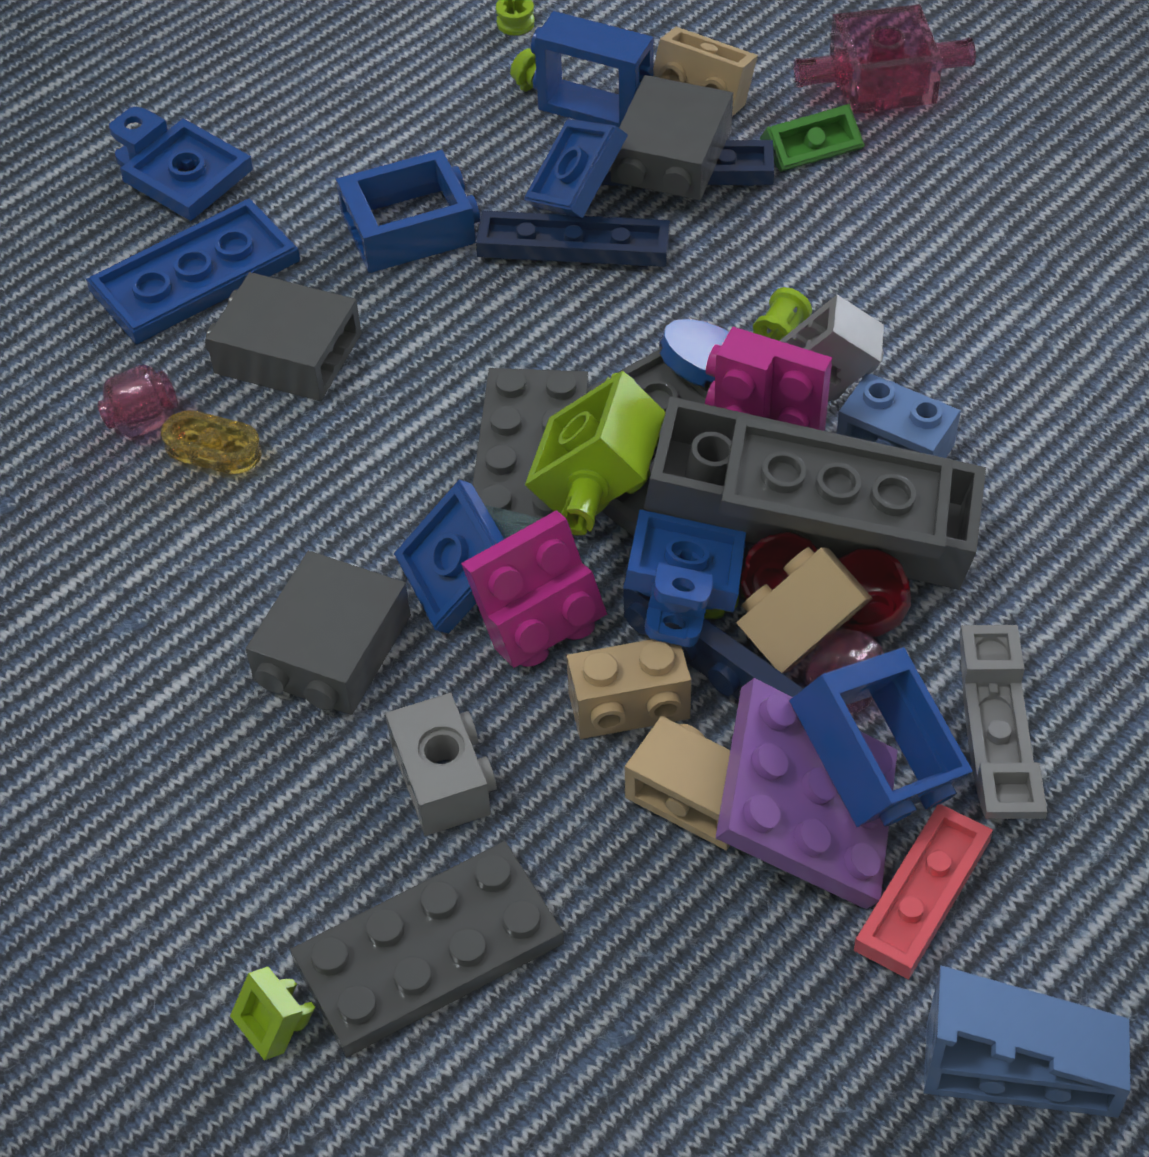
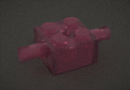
M920 4L833 14L830 55L802 59L795 58L794 77L798 88L807 85L835 82L841 89L846 105L850 104L853 114L936 104L942 69L965 66L973 67L976 60L975 44L972 42L973 39L971 37L961 40L935 42Z

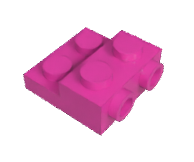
M732 327L722 346L715 344L709 354L706 374L715 377V381L709 387L705 404L824 431L832 357Z
M557 510L461 563L494 649L513 668L519 665L530 667L540 664L548 657V648L565 638L577 640L588 636L595 629V621L607 615L593 572L582 563L568 521Z

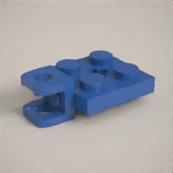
M130 107L109 123L112 137L124 145L115 151L116 161L121 166L123 182L190 221L253 170L250 155L184 118L167 130L165 119L147 109ZM131 123L142 124L140 127L136 129L126 128V126ZM179 169H184V170L193 169V170L187 171V172L179 171Z
M639 510L623 588L638 591L650 597L645 619V632L650 639L692 647L700 638L706 609H721L734 612L739 593L746 532ZM674 623L679 625L682 629H672L667 627L665 624Z

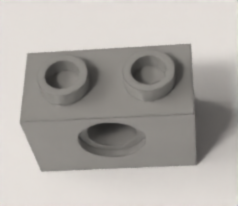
M452 693L385 713L391 747L424 836L491 815L488 792L497 789L494 773L487 756L477 759L472 746L478 744L474 722L469 711L459 713ZM441 760H451V762L446 764H436V762Z

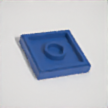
M573 119L566 120L528 189L524 200L538 209L583 218L628 134L615 125Z
M460 479L394 553L435 631L447 634L453 630L476 604L461 563L504 540L474 486Z

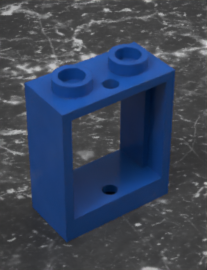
M553 11L544 25L538 27L533 34L531 52L535 54L536 59L533 88L537 90L538 110L575 120L620 127L644 75L653 76V36ZM561 54L618 68L619 94L563 80Z
M443 150L336 178L341 214L368 273L476 243L474 224L480 222L477 202L473 195L466 196L461 171L458 166L451 167ZM442 191L449 204L448 207L379 226L371 211Z
M904 647L822 674L789 700L856 827L879 818L884 827L890 826L916 812L917 809L914 804L919 802L922 803L925 810L934 808L957 795L953 785L973 772ZM872 696L918 781L892 791L846 705Z

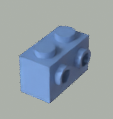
M865 374L839 410L836 434L946 458L955 445L961 410L900 386L893 381L873 374Z

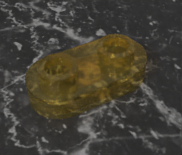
M188 410L170 416L161 428V436L166 453L176 461L227 474H240L255 467L262 456L257 431L249 424Z

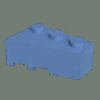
M940 965L927 1020L923 1094L1119 1118L1130 1093L1129 1018Z

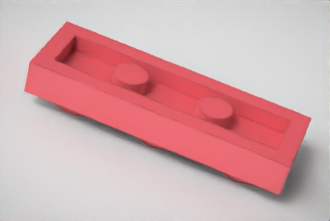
M942 804L937 805L856 937L854 951L909 980L990 843L993 829Z

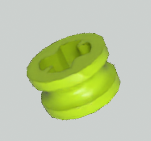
M498 0L496 3V22L499 31L511 36H519L531 31L535 24L533 15L534 3L532 0Z

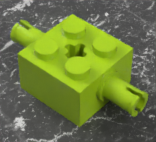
M624 371L612 374L611 378L607 377L604 383L549 417L525 486L553 512L557 510L567 519L573 535H586L587 530L591 532L593 529L595 516L610 501L625 492L628 494L636 492L648 480L650 476V463L654 450L659 443V433L666 412Z

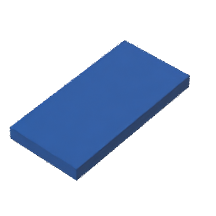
M249 198L86 278L89 291L137 345L229 298L234 290L239 289L249 272L270 277L301 260L299 249Z

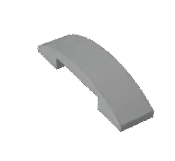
M961 625V672L966 729L975 786L985 819H1046L1047 807L1040 763H1034L1023 696L1022 679L1025 668L1018 625Z

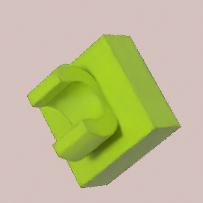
M269 967L248 973L230 1014L232 1020L264 1061L284 1054L294 1031H300L307 1026L315 1009L312 1002L299 1005L292 997L297 986L294 979L279 980Z

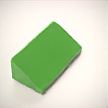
M850 104L767 127L760 136V140H773L774 164L780 172L855 151L865 146Z

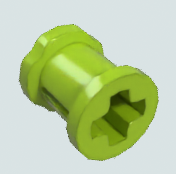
M778 288L770 297V308L764 316H760L754 322L752 327L753 333L780 341L811 316V303L806 296L793 288Z

